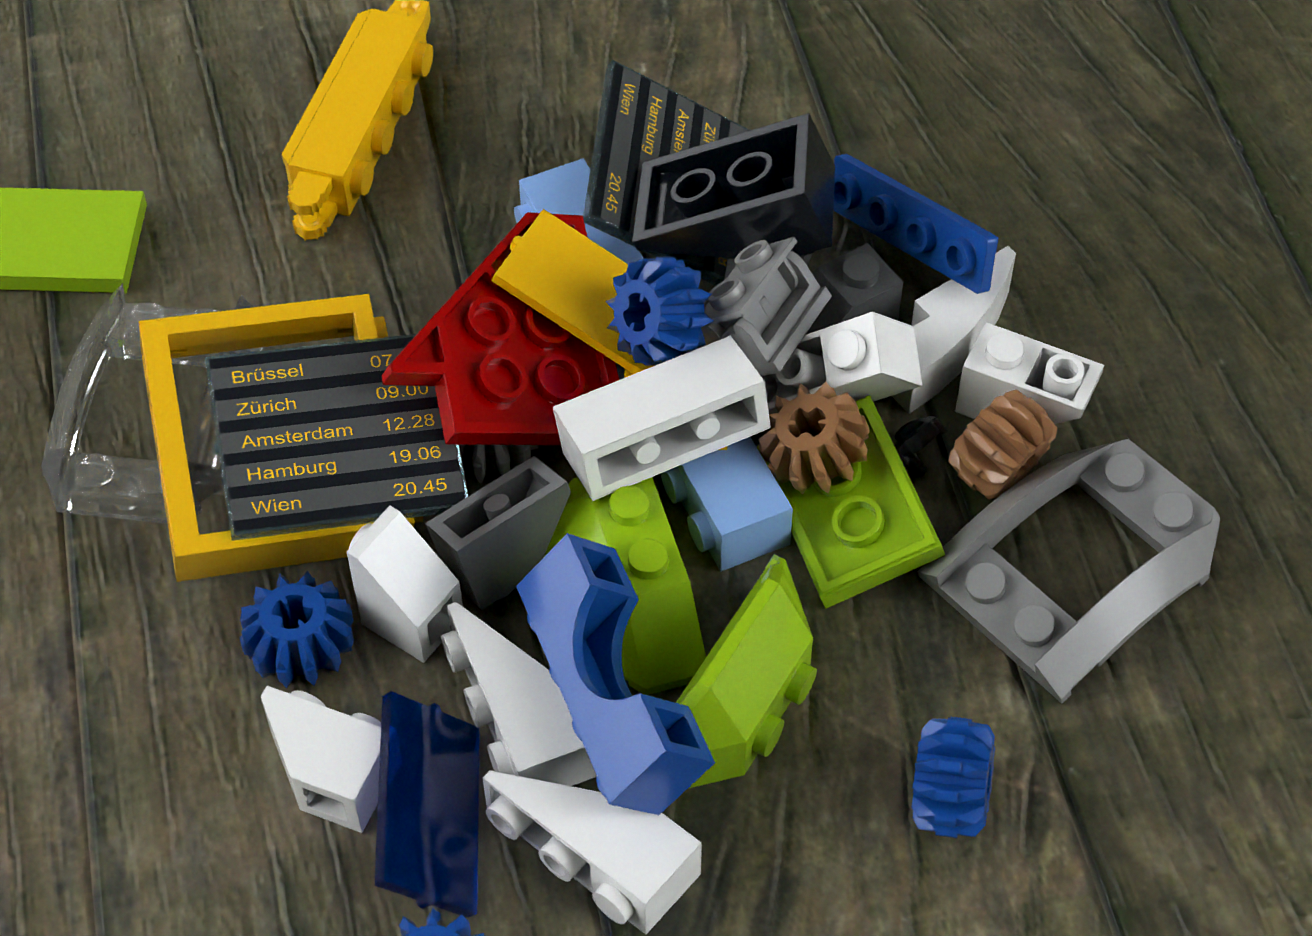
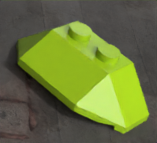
M573 478L568 484L571 490L570 496L545 555L567 533L615 548L639 598L628 620L623 637L622 668L625 680L628 681L629 686L645 695L688 685L705 660L706 654L691 583L653 478H648L631 486L620 487L612 494L592 501L579 478Z
M775 554L676 702L689 706L715 761V764L689 788L744 776L758 754L767 757L774 749L784 727V720L781 719L782 715L791 702L800 705L814 683L817 669L810 665L813 636L786 559Z

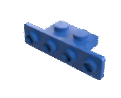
M848 154L835 156L833 211L974 293L980 294L990 290L999 237Z

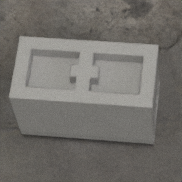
M795 237L768 244L766 240H760L744 248L734 260L736 266L726 280L719 283L709 292L712 295L709 297V303L705 307V313L714 320L701 327L706 345L731 335L761 376L781 371L832 297L826 286L820 287L803 259L791 251L797 243Z

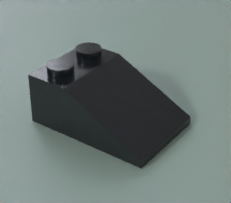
M803 114L642 162L632 243L636 250L735 259L744 248L754 242L766 240L768 244L791 237H795L797 240L791 251L799 256L809 255L817 250L832 247L835 165L810 114Z

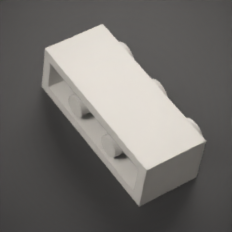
M731 335L553 406L563 454L592 501L612 494L620 487L634 485L771 428L765 381Z

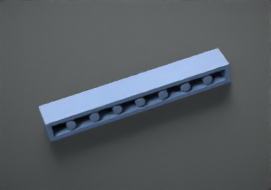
M584 158L519 180L521 205L514 207L516 223L527 212L540 213L543 209L551 214L581 215L584 219L587 237L627 264L643 259L641 253L636 250L633 244L585 222L592 171ZM616 363L620 380L624 378V368ZM751 437L729 445L727 450H716L660 473L669 499L674 504L681 501L689 515L687 517L688 528L696 547L700 552L709 550L720 572L790 545L793 508Z

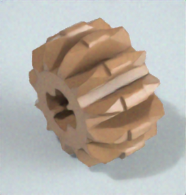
M827 382L814 394H810L809 389L799 383L797 397L792 400L776 395L775 407L778 413L769 414L771 428L763 431L764 435L759 438V450L764 460L770 463L768 466L775 479L779 480L781 484L791 481L794 489L798 490L802 495L814 482H817L820 489L829 494L831 479L836 476L852 481L854 471L850 463L867 461L868 449L864 441L869 438V426L865 417L860 415L856 401L849 396L848 392L836 395L834 388L830 387Z
M1017 389L1006 392L1003 396L996 397L987 408L981 409L979 415L971 423L967 424L964 433L955 440V445L950 451L948 462L974 491H979L989 500L994 499L1025 478L1027 473L1038 464L1040 458L1050 449L1051 442L1056 438L1057 426L1048 417L1046 410L1033 398H1027Z

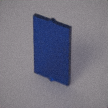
M393 691L382 696L374 886L415 899L421 909H426L432 905L458 915L463 914L464 917L469 918L477 914L480 727L477 728L473 724L441 712V708L437 703L427 706Z

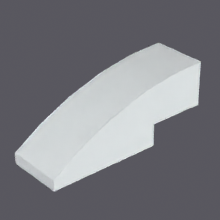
M1009 246L995 253L991 287L988 292L976 294L950 279L915 300L911 326H914L922 386L892 396L908 414L936 396L962 372L963 365L985 323L995 325L998 321L1009 293L1016 253Z

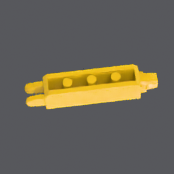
M395 0L387 11L371 8L357 14L283 150L282 159L289 183L288 203L290 210L296 212V215L293 216L294 220H292L295 235L304 238V241L307 239L319 240V237H324V233L328 232L327 228L331 226L336 214L350 216L360 195L365 196L368 194L373 182L374 167L380 155H387L390 151L394 138V128L400 116H406L409 113L413 103L414 88L420 76L426 77L431 69L433 46L428 44L426 39L431 20L430 4L428 1Z

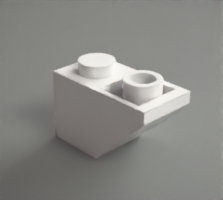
M986 322L963 365L955 412L975 419L981 409L987 408L996 397L1003 396L1006 392L1017 389L1027 398H1033L1048 413V417L1055 424L1079 419L1082 417L1103 373L1104 365Z
M389 506L373 524H365L358 530L347 551L362 625L424 663L442 643L441 635L451 632L447 605L457 602L463 606L460 582L404 515L397 509Z
M266 686L261 695V700L299 809L363 833L399 764L392 731L388 730L382 722L370 715L354 713L350 716L328 708L322 701L307 692L295 690L289 694Z

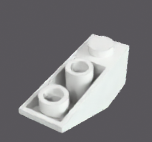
M872 311L806 334L780 372L761 376L765 381L769 414L778 413L775 407L776 395L787 400L797 397L799 383L808 388L810 394H814L827 382L830 387L834 388L836 395L848 392L849 396L855 401L870 395L873 402L921 387L922 380L914 326Z
M457 602L447 605L451 632L441 635L442 644L452 671L456 673L465 670L471 687L464 689V695L476 727L488 724L495 742L487 745L494 771L567 786H573L595 778L597 775L583 742L573 730V719L560 688L551 678L549 670Z
M489 771L483 777L487 806L486 815L491 823L506 837L516 840L521 836L539 851L538 854L541 861L555 876L566 882L574 878L593 893V900L599 909L616 923L625 924L628 920L646 935L701 875L702 843L663 813L656 815L609 805L607 799L598 791L495 771Z

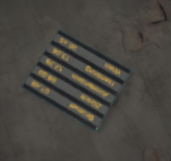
M612 60L606 68L583 212L584 223L635 247L632 243L642 162L750 130L692 101L687 96L681 95ZM644 251L654 257H674L676 260H683L685 267L701 271V279L715 286L724 281L727 258Z
M417 334L205 357L216 434L213 451L219 455L231 541L373 523L389 506L400 511L405 518L441 514L468 497L459 445L445 444L435 386L382 384V374Z

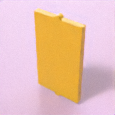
M543 209L522 237L515 236L510 244L511 253L496 271L491 281L632 374L655 366L635 363L632 354L618 351L620 333L607 329L614 319V310L605 301L617 296L613 278L626 273L628 264Z

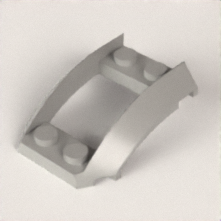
M1124 439L1064 454L1029 474L986 506L943 546L945 556L923 565L917 573L926 584L1062 704L1071 695V689L1096 665L1100 667L1143 625L1195 585L1201 587L1209 579L1214 547L1216 546L1220 526V517L1216 509L1130 439ZM1075 484L1158 552V554L1116 585L1078 621L1073 619L992 549L1037 509Z

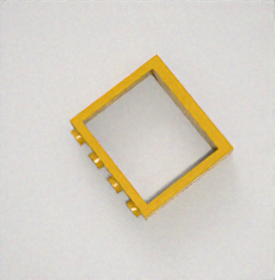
M369 294L138 321L142 362L176 582L347 557L350 543L358 530L365 524H373L377 519L234 538L233 530L199 535L171 358L354 336L355 343L388 340L385 319L383 316H373ZM423 513L404 516L413 527L415 523L423 522Z

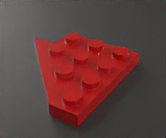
M527 212L390 363L381 376L383 385L435 386L445 444L561 445L553 406L619 380L614 361L491 281L496 271L511 253L510 244L515 236L522 237L540 213ZM552 214L587 237L583 216Z

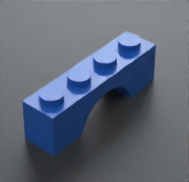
M567 533L516 585L528 613L527 621L540 641L550 665V676L560 688L573 719V730L583 742L597 775V786L602 795L607 799L608 804L660 815L714 765L715 761L689 706L641 693L631 694L623 674L622 643L628 620L639 598L615 548Z

